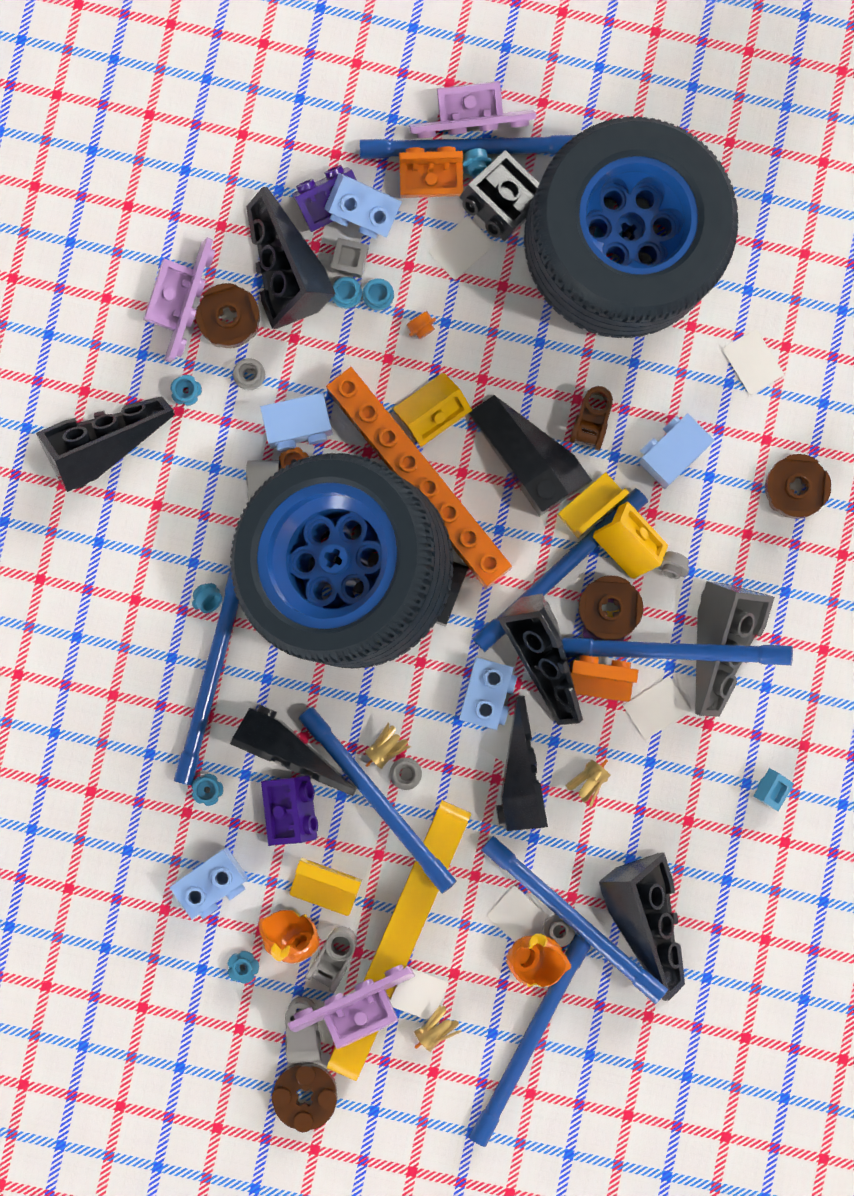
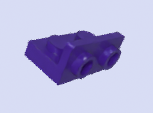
M338 165L327 170L324 173L325 178L317 182L309 179L296 186L298 191L292 193V196L297 202L310 232L334 222L330 219L331 213L324 208L339 173L356 180L352 169L349 167L343 169L342 165Z
M310 775L261 781L268 846L316 840L318 820L314 811L313 799L315 791Z

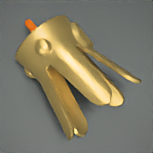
M389 722L375 743L364 750L371 759L365 765L366 767L374 762L382 769L391 758L411 747L409 745L406 746L408 740L403 739L399 741L400 736L394 734L395 727H389Z
M591 759L586 764L585 770L565 785L568 790H573L586 780L579 791V796L582 802L585 803L594 793L590 807H592L601 785L607 782L611 776L603 768L608 760L606 759L600 766Z
M439 1005L426 1024L414 1031L419 1040V1043L415 1045V1049L423 1045L426 1050L431 1052L440 1042L462 1032L459 1030L447 1035L459 1025V1022L456 1020H445L436 1026L446 1012L445 1006L441 1007Z

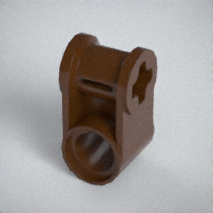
M595 386L587 391L573 425L569 439L570 443L575 441L592 445L595 450L600 451L613 405L612 394L607 388ZM593 395L603 397L606 403L605 408L602 410L593 409L589 404V398Z

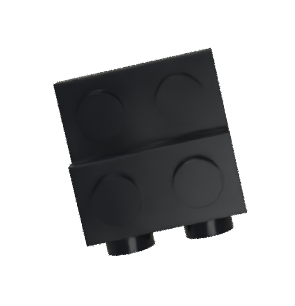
M505 150L467 185L459 198L463 201V208L468 214L477 215L486 223L485 228L492 237H500L505 242L525 222L530 203L540 183Z

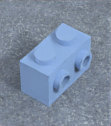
M339 173L324 209L331 213L330 219L346 227L350 221L360 226V233L376 239L378 234L387 238L402 202L395 197Z
M323 392L260 406L268 444L271 449L277 448L278 452L296 448V443L308 441L309 445L323 443L327 441V436L333 435Z
M688 413L681 420L675 416L663 428L667 434L660 441L653 438L640 450L644 456L638 463L664 489L715 441Z
M476 657L459 720L497 730L499 724L505 725L509 707L504 705L506 694H513L517 681V675L512 674L514 667Z
M226 847L169 888L191 920L198 915L204 919L219 908L216 902L224 896H227L230 901L244 891L243 883L249 878L228 847Z

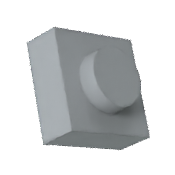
M338 238L330 267L331 271L362 278L369 245Z

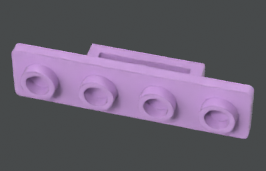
M500 81L437 88L440 121L409 124L411 134L417 133V138L435 137L436 131L448 130L449 135L467 133V127L479 126L480 131H490L498 129L499 123L510 122L511 127L528 126L529 120L536 119V112L534 110L503 113Z
M208 237L200 245L193 269L164 258L154 284L143 320L173 331L164 358L167 362H172L176 356L181 357L187 340L182 338L185 327H191L196 309H193L192 305L195 296L200 298L206 280L201 277L204 268L210 267L215 254V250L211 249L213 239Z
M403 965L393 967L384 973L385 978L375 983L372 979L356 985L354 987L356 992L345 997L342 993L329 997L324 1001V1007L313 1011L312 1007L294 1014L295 1020L289 1022L288 1026L291 1031L298 1032L324 1019L336 1049L343 1048L399 1021L386 990L415 977V974L410 967L405 969Z

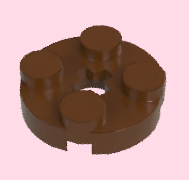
M231 283L218 284L206 291L203 295L204 298L196 309V322L203 336L216 347L236 348L246 344L251 338L255 337L260 322V310L250 292ZM229 308L231 313L237 312V317H234L233 322L229 324L226 321H220V317L224 315L223 310Z
M793 454L774 464L768 472L765 481V493L771 509L788 518L802 519L818 512L828 501L831 493V479L827 470L825 471L814 457L805 454ZM795 478H799L801 484L806 485V490L801 491L799 495L794 494V490L790 489V484L795 482Z
M604 576L590 583L583 591L578 603V613L585 629L595 637L603 640H617L631 633L640 623L643 615V600L635 587L626 579L619 576ZM608 599H613L614 605L619 606V612H614L613 617H608L607 612L602 611V605L607 604Z
M296 1063L286 1068L278 1077L272 1093V1103L278 1118L288 1127L302 1133L324 1125L333 1115L338 1098L337 1086L333 1076L327 1069L314 1063ZM302 1089L306 1092L310 1089L313 1092L311 1095L313 1102L301 1104L298 1101L299 1094L297 1091Z

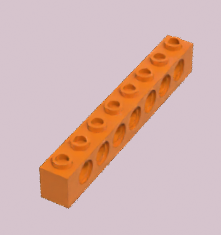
M349 367L326 386L328 394L388 469L418 488L433 503L445 523L444 526L447 528L452 548L483 587L487 589L512 568L510 562L355 370Z

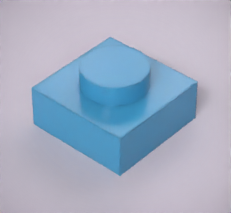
M769 768L766 775L760 780L754 797L779 812L794 783Z

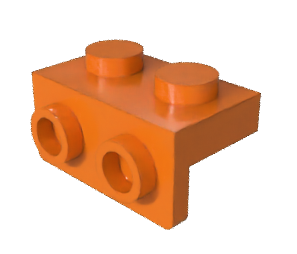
M450 146L439 147L437 152H425L424 148L412 147L407 148L406 152L399 153L401 198L455 197L462 194L463 151H456L455 147Z
M580 655L579 661L573 660L570 662V671L577 695L623 702L631 700L633 683H637L639 671L631 669V662L612 660L611 665L598 664V657Z

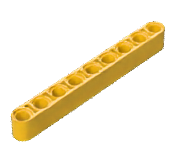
M441 800L423 843L448 870L470 819L471 812ZM416 860L363 982L372 979L375 983L385 978L384 973L389 969L399 965H403L405 969L439 891ZM396 986L386 990L389 999H391ZM378 1031L343 1048L336 1049L335 1046L326 1068L357 1081Z

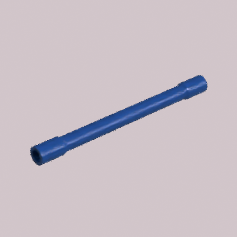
M576 135L433 140L361 139L360 159L398 157L399 153L406 152L407 148L412 147L424 148L425 152H437V148L446 146L455 147L456 151H463V154L469 150L481 148L486 150L487 155L502 154L505 150L509 154L549 153L556 155Z
M637 488L632 490L615 506L614 510L517 600L521 597L537 594L545 596L599 546L593 538V534L596 530L613 521L618 506L628 501L638 512L648 503L646 496ZM498 617L491 620L472 638L484 652L505 635Z
M231 568L184 750L180 755L174 777L175 782L191 786L196 774L199 752L239 606V600L236 597L235 587L232 583Z
M565 637L562 640L567 657L585 655L592 657L752 662L763 665L792 666L793 646L785 645L739 646L603 641L591 638Z
M311 707L303 712L298 718L313 738L321 743L421 865L427 877L441 894L449 890L457 880L443 863L430 852L332 733L330 726L316 709Z
M495 836L485 844L481 851L500 868L509 872L631 980L632 984L654 1004L661 1000L668 989L654 976L629 958L519 861L515 854Z
M575 933L565 952L571 964V969L566 971L557 983L549 986L490 1101L481 1112L469 1135V1138L480 1146H487L499 1123L502 1111L575 972L580 968L591 947L577 933Z

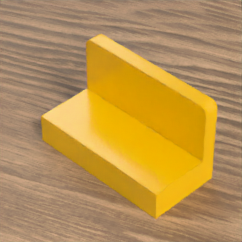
M445 373L438 375L393 408L396 415L405 423L420 447L472 411L460 388Z
M605 472L557 515L574 535L579 538L630 492L626 488L622 490Z
M628 501L618 506L611 523L596 530L593 534V538L632 579L661 566L668 548V544Z
M301 858L289 892L290 896L349 916L362 879Z

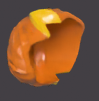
M280 910L258 921L264 948L277 961L298 963L311 957L318 949L320 937L318 936L315 923L307 917V914L298 916L294 910Z
M540 933L518 939L514 942L512 948L509 949L506 956L508 969L520 983L527 985V987L534 985L540 987L552 986L561 979L566 971L571 969V964L560 945L554 939Z

